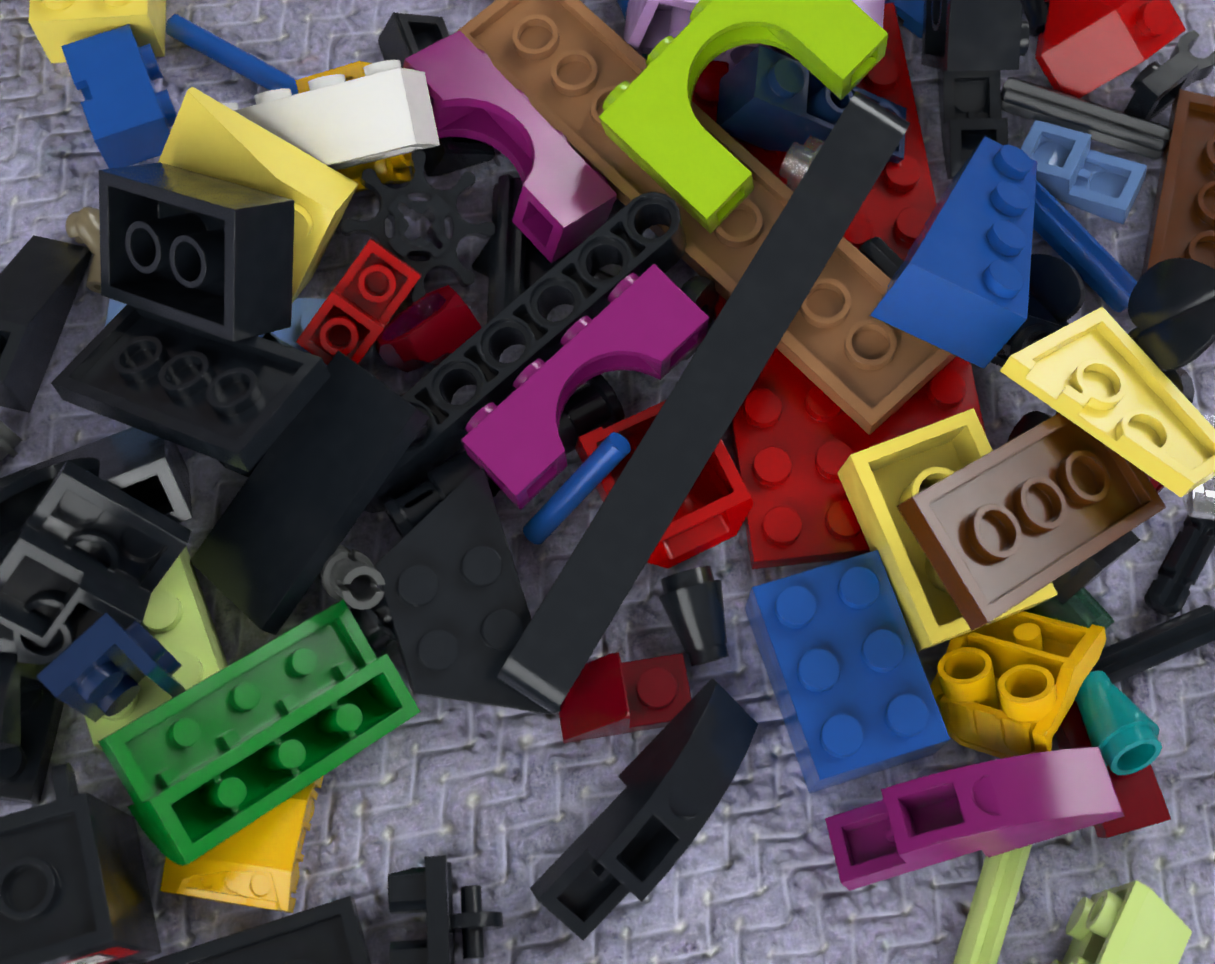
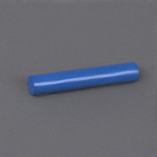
M610 433L524 525L523 533L525 537L533 544H542L631 451L628 440L619 433Z

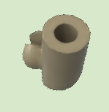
M83 207L80 211L72 212L67 217L65 228L69 238H75V242L78 244H86L93 254L86 287L93 292L101 294L99 210L93 207Z

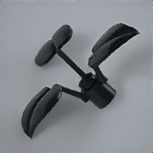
M1031 254L1028 314L1065 327L1069 325L1067 320L1074 316L1084 303L1086 291L1083 280L1077 270L1063 259L1046 254ZM1170 258L1155 264L1141 276L1129 298L1128 314L1136 328L1131 330L1128 335L1161 371L1176 370L1186 366L1199 357L1215 341V269L1193 259ZM1047 332L1039 334L1036 338H1034L1031 344L1041 340L1042 338L1050 334ZM1014 335L1007 342L1008 344H1011ZM1039 411L1025 414L1014 426L1007 442L1052 416Z

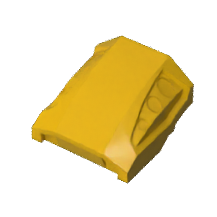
M1022 611L951 639L945 655L938 662V672L930 685L949 736L961 746L1001 759L1051 751L1054 734L1071 708L1083 681L1101 656L1106 642L1105 627L1092 624L1087 628Z
M324 776L188 865L176 864L166 857L160 891L232 905L293 913L296 899L291 897V894H296L300 875L299 862H303L304 859L302 854L306 831H310L311 824L309 822L315 810L314 800H317L318 793L314 789H321Z

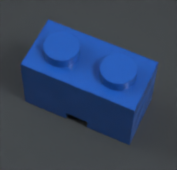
M130 24L61 46L77 90L81 89L85 101L81 102L94 142L109 169L131 166L160 156L177 113L168 90L156 91L153 81L163 78L151 45L147 44L139 47Z

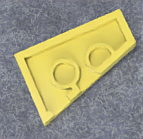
M1103 306L1014 353L1001 368V373L1179 497L1185 496L1215 477V428Z

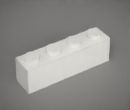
M386 60L363 67L364 77L346 81L343 74L318 77L308 81L310 91L295 95L291 94V89H275L254 95L256 105L239 109L238 103H222L334 170L403 155L415 150L440 146L425 72L402 68L400 60Z

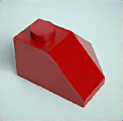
M1044 0L1049 3L1045 32L1038 35L1035 59L1054 90L1081 98L1144 62L1183 33L1186 28L1170 0Z

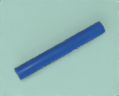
M178 14L172 15L167 21L165 27L166 34L267 90L291 89L292 95L299 94L295 82L297 79Z

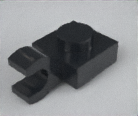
M1196 31L1184 34L1179 39L1167 62L1163 65L1157 61L1152 62L1134 79L1130 88L1135 93L1124 112L1146 120L1153 119L1173 103L1180 89L1184 90L1191 83L1205 79L1210 75L1215 67V51L1206 58L1193 56L1190 50L1198 39L1199 34Z

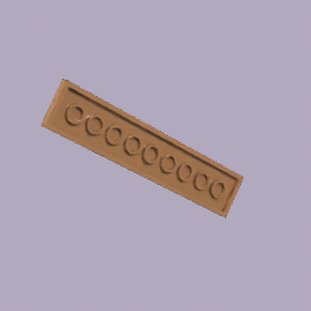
M495 0L459 29L477 49H481L488 55L492 64L516 89L521 90L528 97L531 105L554 129L559 130L565 135L570 146L593 170L600 172L606 178L610 187L617 193L616 198L625 206L634 198L644 193L658 192L672 198L606 136L599 116L604 112L602 106L607 96L620 83L628 81L631 84L647 67L646 59L580 0ZM692 101V111L700 124L751 171L753 176L754 190L711 234L675 201L680 210L687 244L681 259L699 276L713 280L716 292L727 301L794 192ZM659 224L653 225L649 229L660 237L668 231L669 227ZM842 237L776 348L870 435L956 356L870 316L876 304L886 292L891 279L846 238Z

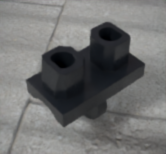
M446 855L425 857V867H414L388 874L389 912L392 915L426 912L427 939L390 942V964H455L454 933L461 932L463 959L484 958L483 931L503 928V913L482 912L481 886L470 885L460 887L461 913L453 914L452 863L447 862Z

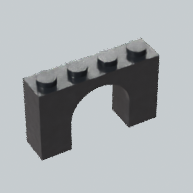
M131 427L0 478V560L67 460L177 523L193 518L189 471L177 444Z

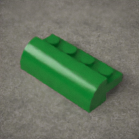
M342 599L104 737L98 743L132 799L133 803L127 807L141 829L168 859L179 865H188L421 711L388 654L376 657L347 604Z

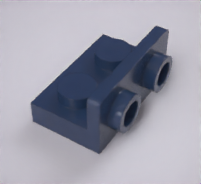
M105 613L36 676L56 698L95 722L104 714L110 717L127 707L138 695L141 689L138 683L145 676L150 678L171 697H175L186 690L172 676L182 665L137 620L124 629L108 613Z

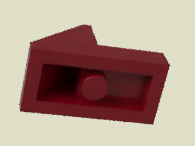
M616 652L586 663L560 705L559 718L563 744L666 727L692 699L683 653L621 663L620 653Z

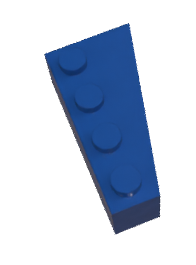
M984 136L945 189L926 221L923 230L912 244L907 257L887 286L886 292L876 304L870 316L984 369L1027 320L1037 161L1030 159L1023 150L1016 146L1002 145Z

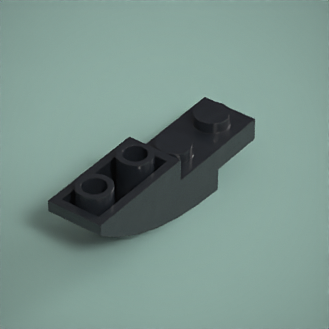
M712 678L618 775L627 787L530 887L536 899L583 941L629 892L641 902L648 896L693 842L714 812L737 773L758 724L717 681Z

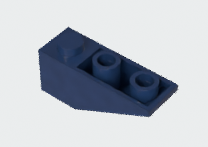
M759 44L720 78L716 123L732 137L765 150L817 155L856 91L905 120L907 108L856 86L840 100L799 61ZM905 134L888 162L899 163L904 160Z

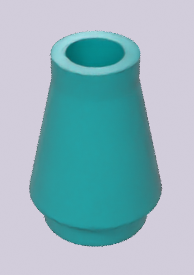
M1090 672L1083 681L1075 701L1091 746L1100 748L1106 766H1109L1114 774L1128 775L1144 769L1159 756L1162 750V744L1158 739V725L1111 682L1105 672Z

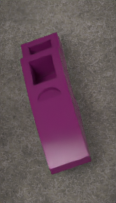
M1088 747L1013 756L923 776L881 789L883 800L825 818L840 882L850 891L980 850L989 858L1124 816L1100 748Z

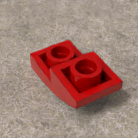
M370 238L295 343L311 354L322 357L326 365L330 363L338 350L359 364L422 274L373 238Z

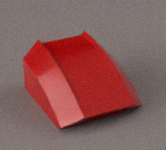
M666 400L603 429L601 426L578 437L575 450L582 463L612 432L624 436L631 446V451L596 487L603 502ZM722 439L719 441L647 563L669 569L737 535L753 506V501Z

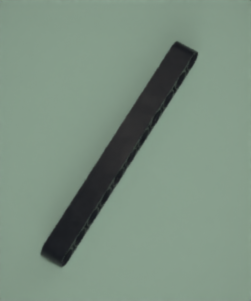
M856 91L515 645L497 675V680L549 712L556 713L907 131L910 122L860 92Z

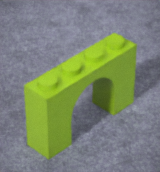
M700 0L690 14L691 22L675 38L667 36L653 48L646 60L647 67L631 84L628 81L620 83L607 96L602 106L604 112L599 116L606 136L711 234L754 190L752 172L719 143L695 117L692 111V96L699 76L714 58L731 48L745 44H765L782 49L792 55L842 100L885 56L888 33L852 0Z

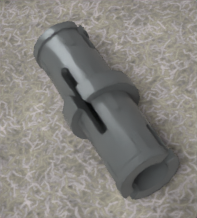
M339 545L334 554L328 558L323 565L322 571L317 576L330 596L337 601L344 599L348 605L355 609H371L384 596V591H381L376 585H385V580L381 573L374 568L371 560L360 551L352 549L351 552L343 545Z

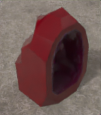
M447 285L425 294L388 323L376 339V351L388 366L397 367L408 373L424 366L439 365L482 327L467 304L456 291Z

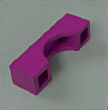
M460 30L404 59L403 68L425 72L438 138L465 137L484 142L504 154L514 165L521 178L523 187L512 222L551 263L578 247L607 222L617 193L610 187L606 178L600 172L593 170L570 146L565 135L559 130L554 129L531 105L528 97L521 90L516 89L492 64L488 55L481 49H477Z
M655 264L640 277L635 273H631L621 280L608 297L610 304L593 320L587 315L575 322L562 337L561 344L563 347L547 362L537 359L529 364L514 381L513 386L516 390L498 406L494 402L488 403L476 412L467 423L465 430L468 434L461 439L467 455L480 469L484 468L485 474L520 510L567 467L565 449L559 436L560 419L569 398L582 384L597 375L616 370L641 372L661 380L705 338L709 317Z

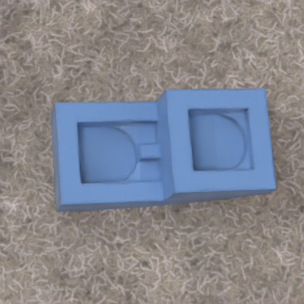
M1035 120L1020 149L1030 159L1037 161L1036 180L1053 197L1083 211L1124 225L1145 181L1147 165L1090 150L1091 134Z

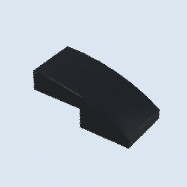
M939 70L938 95L942 146L948 179H953L984 136L1002 145H1008V118H1001L1000 70Z

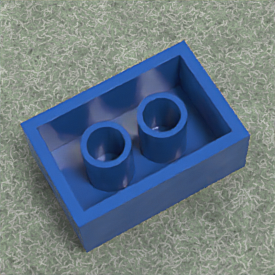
M878 550L751 588L745 611L809 794L934 755L951 740Z

